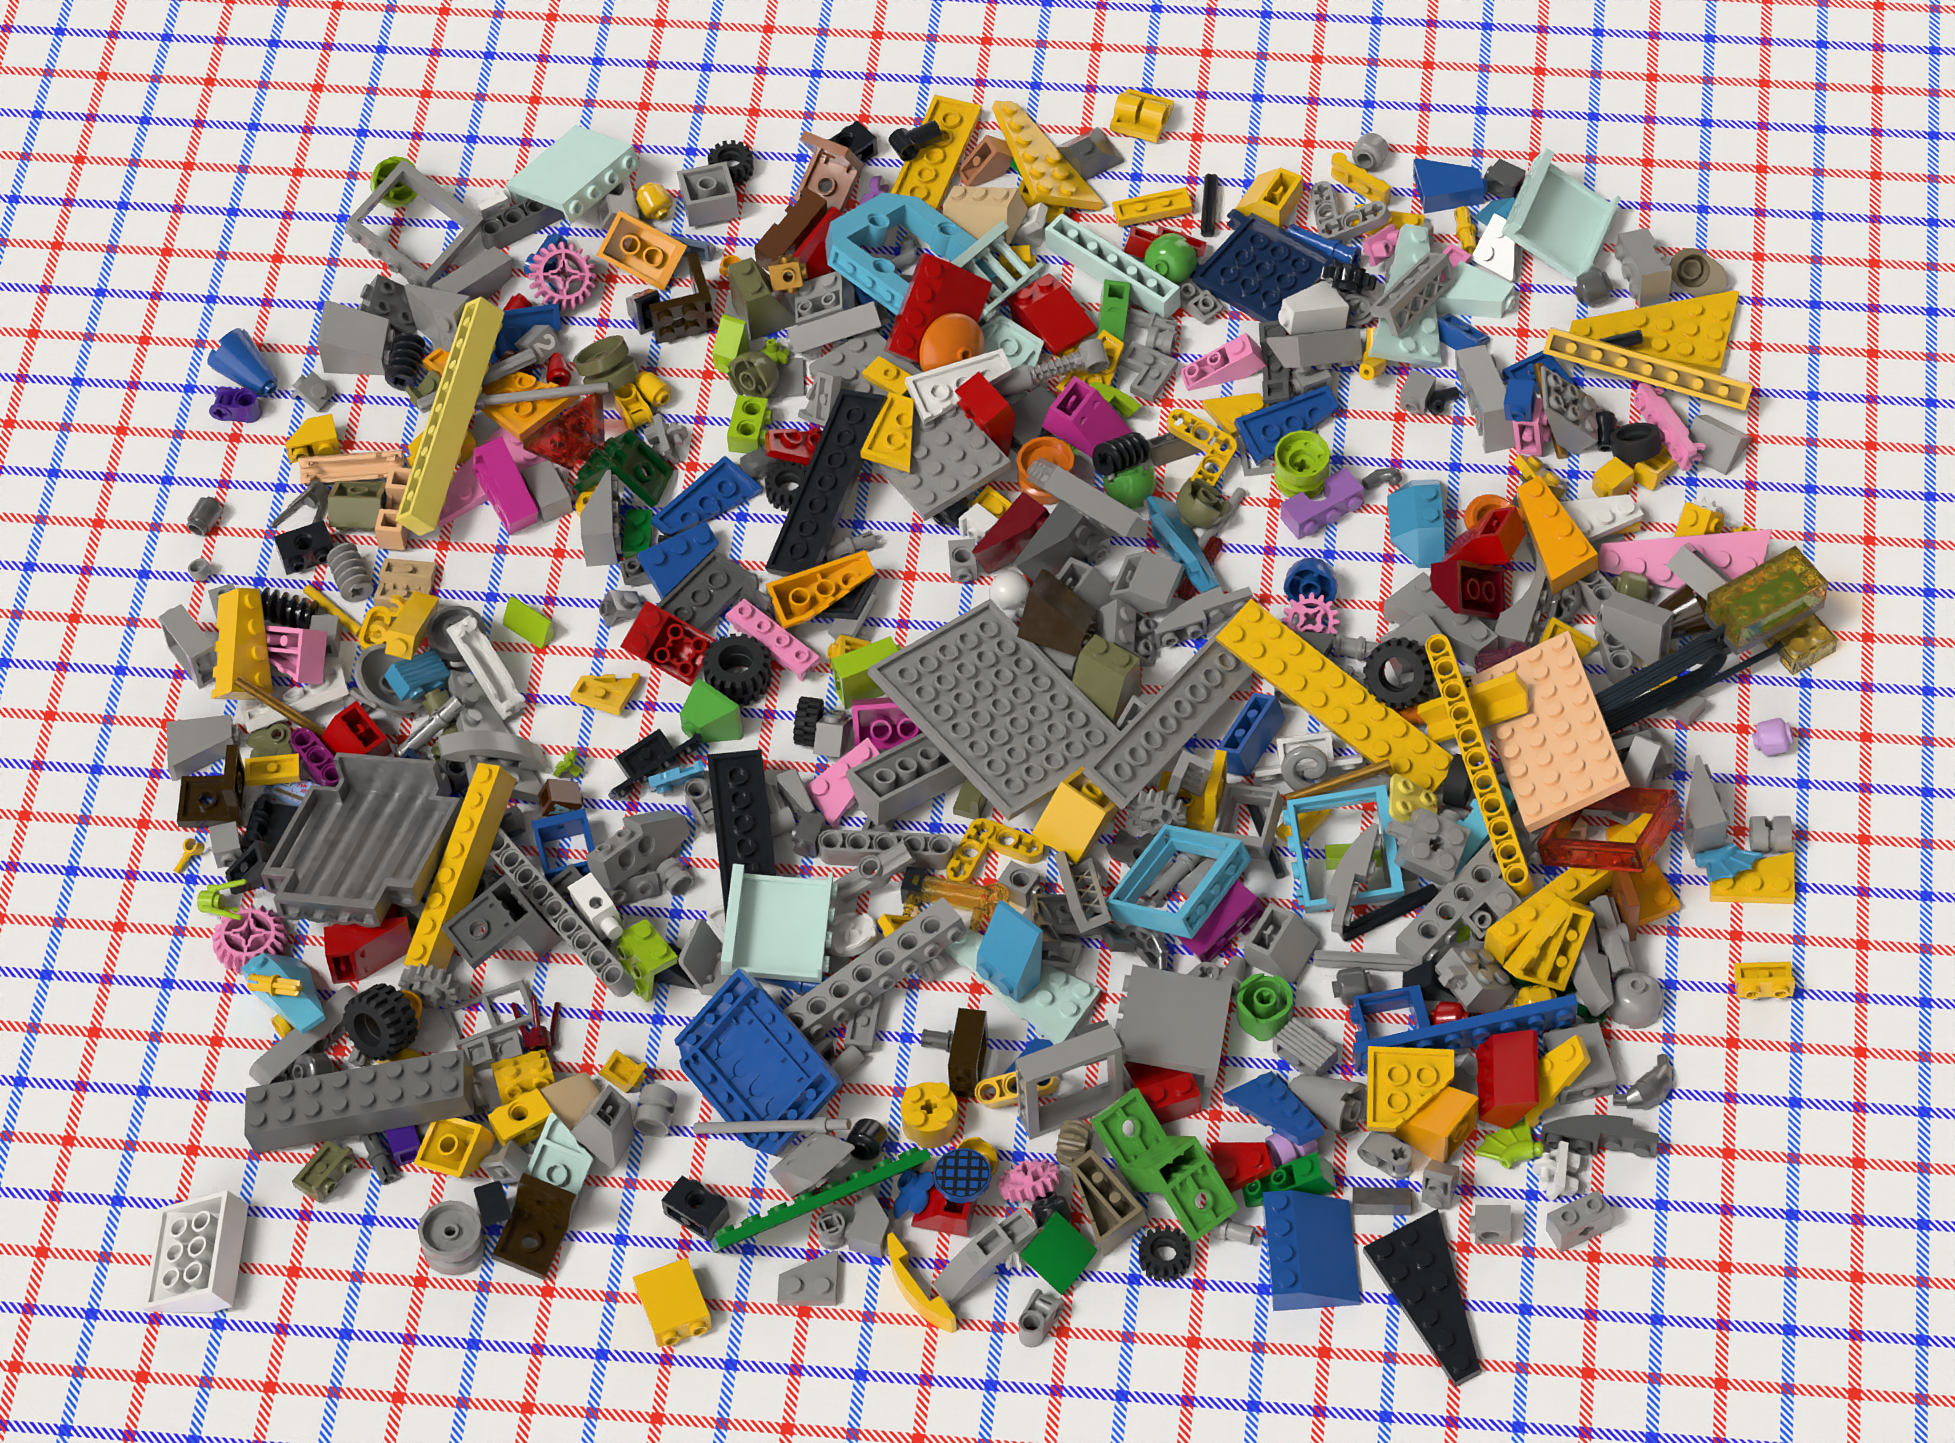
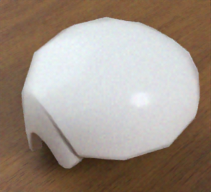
M1003 571L992 581L989 588V599L997 603L1002 610H1016L1017 607H1021L1019 606L1021 601L1026 603L1030 584L1018 572Z

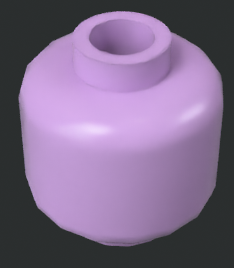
M1782 718L1759 722L1756 726L1757 732L1752 733L1755 749L1761 748L1765 756L1787 752L1790 749V744L1794 743L1790 723H1785Z

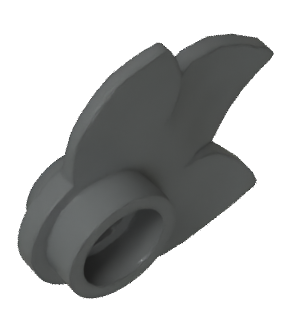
M748 574L743 579V589L739 594V602L745 598L774 621L768 610L772 597L759 591V582L756 574Z

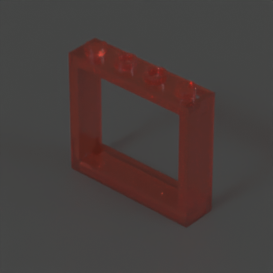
M1627 787L1550 823L1537 842L1542 864L1545 866L1645 873L1682 814L1677 790ZM1584 809L1653 814L1635 843L1566 838Z

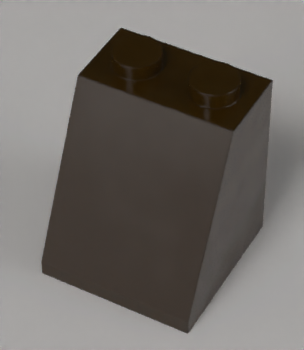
M1042 569L1028 592L1017 637L1078 657L1081 650L1096 634L1098 623L1094 621L1097 611L1048 570Z

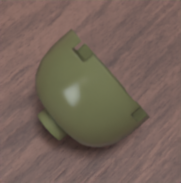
M747 351L729 363L731 371L727 373L728 380L737 395L768 398L775 392L779 382V371L774 361L765 353Z
M1191 477L1188 478L1182 485L1176 499L1181 521L1188 527L1194 526L1201 529H1207L1220 523L1228 514L1230 507L1226 499L1222 503L1218 498L1220 492L1200 478H1195L1194 481H1191Z

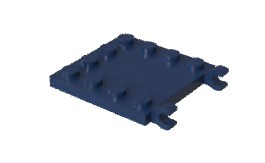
M1232 209L1227 214V217L1230 219L1227 226L1235 231L1204 265L1197 262L1196 269L1189 278L1201 289H1207L1215 297L1262 323L1279 320L1278 314L1281 310L1283 299L1319 283L1322 280L1320 279L1322 268L1329 265L1335 266V259L1254 213L1246 217L1238 210Z

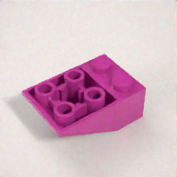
M1075 376L1050 406L1042 424L1044 429L1091 458L1093 450L1098 444L1132 432L1095 388Z

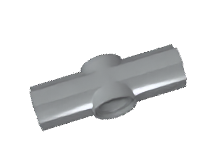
M902 840L877 856L868 855L864 857L856 869L833 882L838 883L837 894L846 904L873 887H885L889 883L891 876L916 862L912 850Z
M1607 895L1598 896L1593 901H1590L1589 907H1592L1594 912L1593 918L1596 927L1597 945L1599 951L1604 952V955L1608 957L1611 977L1617 978L1627 972H1634L1636 970L1629 949V933L1626 924L1620 921L1613 897H1608Z

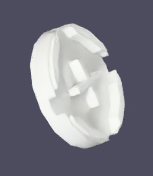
M848 912L834 918V924H828V931L832 932L831 948H826L827 951L835 956L851 957L869 949L878 936L874 918L866 913L856 915V912Z

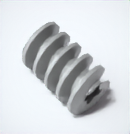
M349 542L342 543L333 548L326 560L341 597L348 602H359L369 598L374 588L370 577L367 575V570L364 568L360 553L357 552V546Z

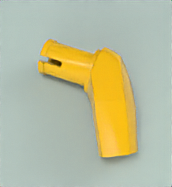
M1376 328L1366 329V349L1362 354L1363 359H1361L1362 363L1359 367L1360 376L1364 380H1372L1384 373L1386 369L1387 359L1368 357L1369 350L1374 342L1373 334Z

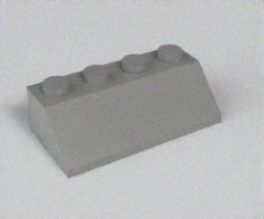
M924 733L846 771L847 779L861 810L877 826L962 784L965 780V775Z

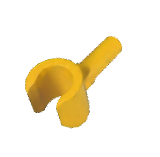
M186 839L183 842V850L185 852L173 871L179 874L192 854L196 856L202 854L205 848L204 844L200 842L195 844L196 839Z

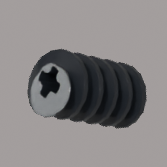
M401 333L394 338L385 372V380L392 388L400 391H405L408 385L415 388V381L418 378L426 346L423 337L414 333Z
M1130 432L1098 444L1092 453L1093 465L1100 475L1109 476L1146 462L1150 457V446L1143 435L1137 432Z
M266 587L261 593L264 621L269 620L274 624L279 622L280 625L289 626L290 628L310 629L312 615H317L319 602L314 600L309 606V599L305 597L299 604L300 599L298 595H294L290 601V594L288 592H284L280 598V591L275 589L271 594L269 587Z

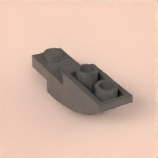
M1581 1115L1543 1124L1540 1142L1552 1149H1558L1560 1141L1568 1142V1150L1575 1151L1580 1155L1590 1154L1597 1156L1598 1147L1601 1146L1610 1151H1625L1634 1153L1639 1157L1649 1156L1655 1158L1659 1134L1632 1128L1633 1118Z

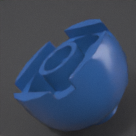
M1310 557L1295 562L1288 569L1283 589L1288 596L1287 600L1289 603L1291 599L1299 602L1300 594L1305 599H1309L1310 593H1313L1314 599L1317 600L1321 595H1324L1325 604L1329 601L1333 602L1338 587L1336 573L1322 559ZM1307 606L1306 608L1314 609L1316 607Z

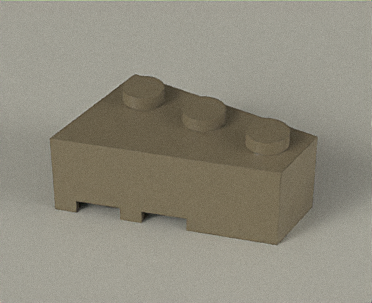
M1092 1149L1069 1165L1103 1257L1149 1223L1144 1208Z

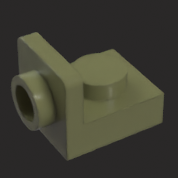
M432 369L417 388L409 385L405 388V391L410 396L409 401L418 408L417 400L438 390L442 378L439 371Z

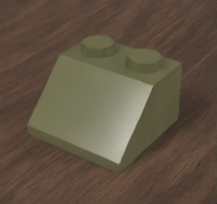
M335 481L328 496L329 527H336L340 531H347L352 528L375 531L379 510L386 509V482Z

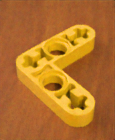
M1175 409L1171 411L1166 423L1168 431L1206 452L1192 475L1191 481H1194L1195 478H1204L1206 482L1215 487L1235 454L1237 448L1235 439L1186 410ZM1183 419L1182 424L1179 426L1174 425L1175 420ZM1190 424H1193L1190 433H1187ZM1203 429L1208 433L1209 437L1206 440H1199L1195 437L1194 432ZM1213 436H1215L1216 441L1213 443V446H1211L1210 444L1212 442ZM1226 443L1229 447L1223 452L1220 450V447ZM1213 462L1218 465L1219 471L1209 473L1206 471L1205 465Z
M986 818L975 819L969 825L947 866V882L953 888L958 889L968 886L988 849L1028 864H1036L1044 857V845L1036 836ZM982 829H986V832H983L980 835L979 842L976 841L977 832H981ZM1008 836L1013 838L1014 842L1011 845L1005 846L1000 844L999 840ZM1032 847H1036V850H1033L1031 853L1027 852V850H1031ZM967 849H975L978 854L975 857L968 858L963 855V852ZM961 864L964 865L963 875H959L958 878L954 877V874L960 872Z

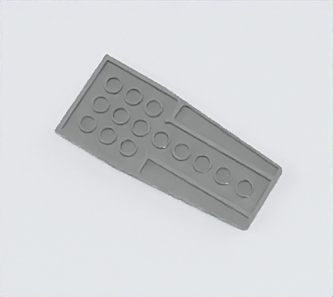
M874 329L862 332L809 365L810 374L813 379L818 371H828L842 376L841 389L886 395V397L888 395L886 391L867 381L862 375V372L878 356L912 376L922 372L911 362L885 352L884 348L887 341ZM914 405L910 473L874 462L882 474L924 521H927L1012 468L1011 461L984 431L978 429L972 418L968 419L965 416V413L959 406L923 425Z

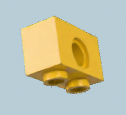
M538 1088L531 1092L521 1094L516 1100L505 1106L497 1107L488 1115L491 1130L502 1147L510 1140H514L519 1147H522L541 1136L550 1112H554ZM525 1117L524 1120L517 1121L518 1118Z

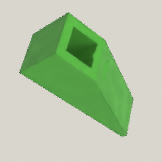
M1104 280L1100 296L1097 337L1103 330H1106L1123 342L1130 283Z

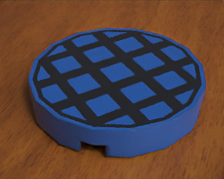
M966 1148L953 1149L942 1155L936 1162L933 1172L935 1187L938 1192L940 1191L947 1200L956 1203H968L977 1200L978 1196L982 1195L983 1192L985 1194L989 1189L991 1182V1171L988 1161L977 1151Z

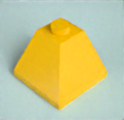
M459 1118L431 1122L413 1164L464 1179L480 1167L479 1163L485 1156H489L496 1136L483 1125Z

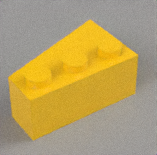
M1556 896L1504 964L1503 968L1516 978L1564 991L1594 912L1579 902Z

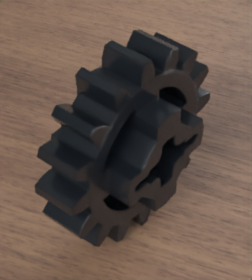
M1337 262L1336 267L1331 265L1324 266L1320 277L1322 281L1332 284V288L1337 289L1339 292L1360 295L1362 290H1375L1377 282L1376 276L1366 273V269L1361 268V266Z

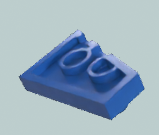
M705 521L639 552L637 559L662 600L711 551L718 547L719 542Z

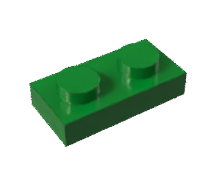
M626 509L623 558L634 557L639 552L651 547L652 509Z

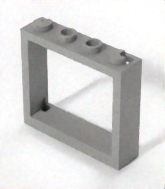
M403 159L346 221L345 233L352 237V242L360 243L364 246L372 257L380 258L384 261L392 272L400 273L404 276L409 284L429 288L480 232V224L483 218ZM399 180L464 228L426 272L361 224Z
M1041 457L1037 461L1034 460L1031 467L1029 466L1026 473L1029 476L1026 480L1126 537L1139 515L1058 465Z
M1111 1024L1015 1059L1019 1119L1029 1140L1060 1129L1066 1119L1085 1120L1093 1117L1123 1096L1124 1093H1127L1123 1080L1126 1078V1072L1123 1064H1126V1059L1122 1051L1125 1049V1043L1119 1034L1116 1035ZM1107 1057L1108 1082L1038 1107V1082Z

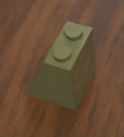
M752 257L727 266L732 305L740 320L747 322L748 336L751 341L797 325L795 314L783 291L772 290L770 275Z
M1095 634L1079 654L1072 683L1116 725L1132 695L1141 696L1140 658Z

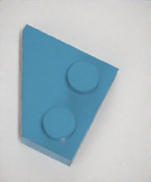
M702 760L693 762L694 766L683 769L677 767L648 777L650 792L657 791V794H664L673 791L674 786L682 784L684 786L689 779H703L704 767Z

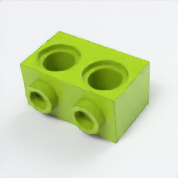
M737 395L727 433L729 452L747 454L760 449L762 445H766L765 436L768 432L766 427L771 425L773 419V410L769 409L767 398Z

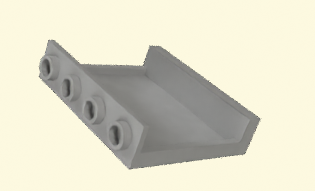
M1133 965L1131 975H1125L1122 991L1127 992V997L1121 996L1118 1013L1123 1014V1019L1117 1018L1115 1027L1116 1035L1119 1034L1125 1043V1049L1122 1051L1126 1061L1204 1075L1203 1086L1214 1088L1219 1068L1232 983Z

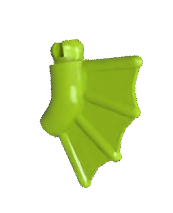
M1524 1120L1515 1123L1508 1130L1500 1128L1495 1133L1486 1134L1484 1143L1475 1149L1473 1153L1478 1156L1498 1160L1504 1168H1510L1517 1161L1542 1157L1544 1150L1542 1142H1533L1531 1126H1527Z

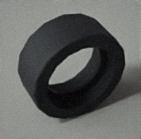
M1627 424L1617 428L1610 435L1613 457L1616 456L1625 463L1646 461L1658 455L1662 450L1659 429L1654 424Z
M1456 753L1448 769L1442 802L1446 805L1464 809L1473 787L1461 754Z

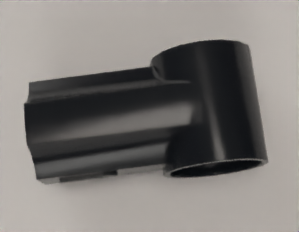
M934 120L909 131L905 128H899L890 135L888 141L902 161H910L918 155L921 149L942 141L943 138L939 125Z

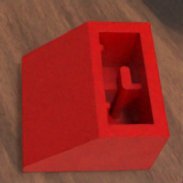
M357 700L333 717L319 739L334 757L337 752L374 756H388L392 753L388 739Z
M934 1182L932 1187L927 1190L929 1196L927 1206L920 1214L913 1215L911 1226L968 1237L977 1200L968 1203L951 1202L944 1198L940 1191L938 1192Z

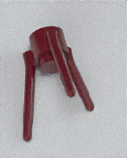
M532 995L534 1027L530 1029L529 1034L525 1024L519 1026V1029L524 1039L525 1049H529L530 1052L545 1049L546 1053L551 1051L552 1046L556 1045L555 1034L560 1003L555 1002L550 1031H548L545 1026L540 1025L537 997ZM512 1002L511 1008L515 1019L521 1018L516 1004Z

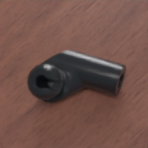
M1455 386L1434 391L1427 404L1429 412L1433 415H1438L1444 411L1446 402L1459 399L1458 388Z

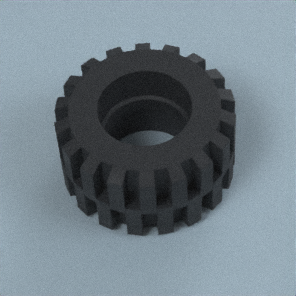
M733 633L727 638L725 636L719 637V642L713 641L710 644L711 649L707 648L704 652L705 657H703L702 664L705 682L736 704L744 703V706L750 705V701L756 702L760 700V695H765L768 692L767 687H770L772 678L768 650H765V645L762 642L758 643L757 638L753 636L748 638L747 634L743 633L741 636H736V633ZM737 666L748 668L741 673L726 672L730 668Z
M1396 637L1391 638L1375 647L1366 658V666L1363 667V674L1366 677L1363 679L1364 685H1368V693L1370 695L1374 694L1376 696L1375 700L1378 703L1383 701L1387 707L1396 706V708H1403L1419 701L1430 690V686L1435 678L1433 677L1434 672L1428 655L1425 652L1426 648L1419 646L1418 641L1414 639L1410 641L1406 637H1401L1400 639H1396ZM1393 657L1405 659L1413 668V681L1405 688L1395 687L1386 679L1384 672L1385 664Z
M386 983L376 984L351 998L344 1007V1027L349 1034L350 1041L352 1040L354 1047L360 1050L362 1055L365 1057L369 1056L371 1060L377 1061L379 1059V1061L389 1059L416 1040L415 1037L418 1035L416 1013L412 1009L408 998L406 999L400 990L396 991L394 986H387Z

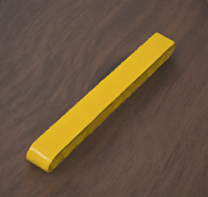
M1443 634L1432 635L1426 641V652L1503 878L1519 898L1526 897L1533 891L1534 882L1455 652L1446 636ZM1444 649L1442 652L1436 653L1438 650ZM1452 671L1451 674L1443 676L1446 672ZM1455 694H1460L1456 698H1451ZM1468 716L1465 720L1459 721L1460 718ZM1475 739L1474 742L1466 744L1469 740ZM1478 762H1483L1482 765L1475 767V764ZM1491 785L1490 788L1482 790L1484 786ZM1499 808L1498 811L1490 813L1492 809ZM1508 831L1505 835L1498 836L1500 832ZM1516 854L1512 859L1506 860L1509 855ZM1524 878L1521 882L1514 883L1516 879Z

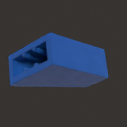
M1419 158L1413 159V178L1424 214L1455 209L1461 206L1467 207L1484 204V193L1488 192L1486 178H1481L1479 168Z

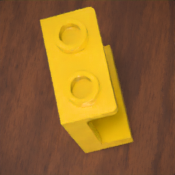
M688 1258L632 1277L638 1299L641 1300L657 1347L675 1345L687 1337L703 1335L712 1328L709 1311Z

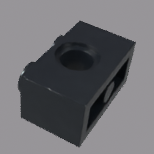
M858 121L850 126H846L841 132L827 139L849 148L862 163L878 154L877 137Z
M324 520L273 536L286 575L299 573L320 564H326L327 556L334 548Z
M683 1175L661 1200L663 1213L708 1242L713 1239L714 1233L720 1230L730 1218L728 1202L724 1197L717 1193L713 1195L705 1190L700 1182L695 1179L689 1180ZM695 1205H703L698 1209L692 1208Z

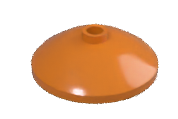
M948 313L939 317L926 330L921 342L919 356L922 372L985 354L983 332L977 322L967 315Z

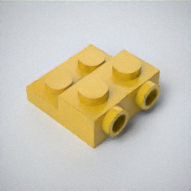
M545 1049L531 1051L525 1055L491 1063L502 1105L513 1102L525 1092H531L536 1088L540 1091L555 1083Z

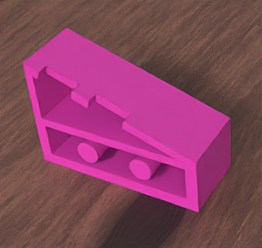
M501 436L475 448L472 472L507 533L511 535L537 523V516L540 511L538 503L534 497L530 496L527 485L520 475L503 437Z

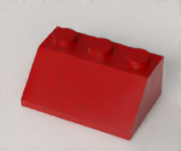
M834 206L793 254V257H800L801 264H806L808 278L804 279V282L836 271L827 264L825 244L830 222L843 215Z
M1535 1030L1494 1034L1478 1046L1476 1050L1478 1072L1476 1082L1478 1083L1479 1120L1508 1130L1539 1103L1537 1031Z

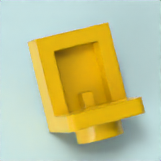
M615 1049L598 1074L626 1093L632 1087L637 1089L646 1077L643 1071L648 1064L642 1061L638 1065Z

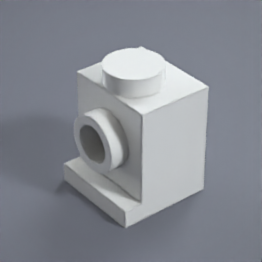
M976 503L959 517L960 535L964 537L967 534L970 539H975V543H979L999 519Z

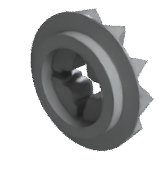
M1351 293L1342 297L1349 305L1346 327L1349 325L1358 328L1360 325L1367 327L1369 321H1374V317H1372L1369 309L1374 302L1368 296ZM1360 307V312L1352 316L1351 311L1354 312Z

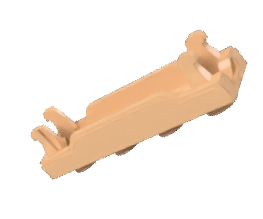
M403 449L298 458L301 484H310L314 480L321 483H332L335 481L387 478L390 467L405 468Z

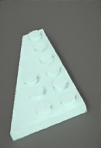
M1404 224L1400 228L1394 251L1395 258L1390 267V278L1384 293L1427 252H1430L1427 227ZM1430 283L1427 285L1426 288V297L1429 295L1430 292ZM1416 297L1412 299L1411 311L1415 308ZM1435 301L1399 336H1392L1387 319L1379 318L1378 326L1373 334L1374 342L1369 350L1368 357L1435 368L1442 363ZM1401 311L1395 316L1398 324L1401 320Z
M966 927L968 933L958 942L952 943L944 949L962 967L970 969L982 985L984 983L988 985L1000 1001L1022 1020H1027L1035 1027V1032L1042 1038L1045 1036L1053 1045L1071 1038L1075 1029L1079 1027L1100 997L1101 989L1052 966L1041 965L1040 984L1016 1002L1011 997L1002 994L998 987L989 980L981 978L976 971L977 952L984 935Z

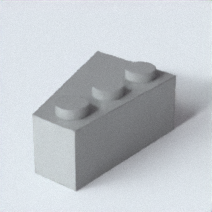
M1648 228L1618 234L1617 245H1614L1615 257L1622 263L1623 278L1628 279L1630 283V296L1632 299H1636L1639 308L1669 302L1672 268L1670 265L1665 266L1662 261L1665 260V256L1663 253L1657 254L1655 249L1657 248V243Z

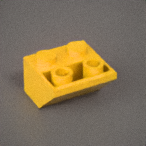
M1281 167L1259 174L1235 209L1246 217L1254 213L1281 228L1303 197V176Z

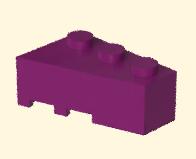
M1237 879L1192 939L1177 935L1176 937L1200 962H1211L1231 946L1229 941L1240 932L1244 936L1251 931L1249 926L1261 918L1266 909L1259 899Z

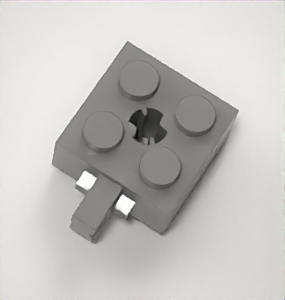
M1419 808L1412 811L1409 821L1406 820L1404 824L1395 820L1389 821L1384 833L1398 839L1399 849L1394 860L1397 866L1442 885L1453 880L1471 830L1429 810Z
M1451 947L1435 966V971L1440 976L1438 980L1444 987L1452 991L1466 1012H1496L1515 992V988L1509 982V976L1498 968L1492 954L1485 949Z

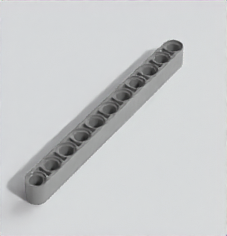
M499 826L489 854L601 982L617 997L629 995L635 987V980L632 975Z

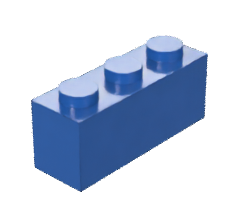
M1253 692L1217 747V750L1227 751V773L1249 777L1286 720L1277 696Z

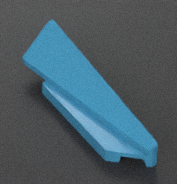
M1152 495L1148 496L1146 501L1153 537L1173 561L1185 567L1183 573L1201 594L1219 587L1220 583L1191 529L1181 521V515L1178 512L1176 503Z

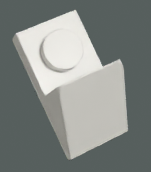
M1040 202L1029 208L1011 243L1040 247L1045 233L1044 225L1048 207Z

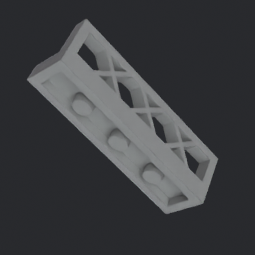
M1427 252L1369 308L1372 317L1387 319L1392 336H1399L1456 281L1448 254ZM1444 271L1446 279L1440 283L1441 272ZM1430 283V292L1429 295L1426 297V288L1427 285ZM1416 297L1415 308L1411 311L1412 299ZM1401 311V320L1398 324L1395 316Z
M1183 750L1171 775L1166 791L1167 796L1174 794V800H1176L1180 790L1183 789L1198 797H1202L1214 763Z
M1065 851L1055 854L1054 857L1069 908L1080 933L1112 921L1092 858L1070 865ZM1087 870L1083 875H1075ZM1086 884H1090L1087 890L1082 889ZM1090 898L1095 899L1092 904H1087ZM1094 913H1101L1100 915L1091 918V916Z

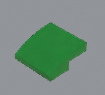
M1055 1211L1039 1228L1040 1232L1018 1255L1062 1295L1081 1274L1098 1250Z

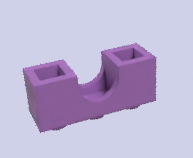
M1346 467L1324 479V496L1327 499L1314 501L1309 499L1302 491L1281 503L1280 519L1298 540L1314 534L1319 528L1328 523L1336 522L1341 516L1350 511L1357 510L1364 504V487Z

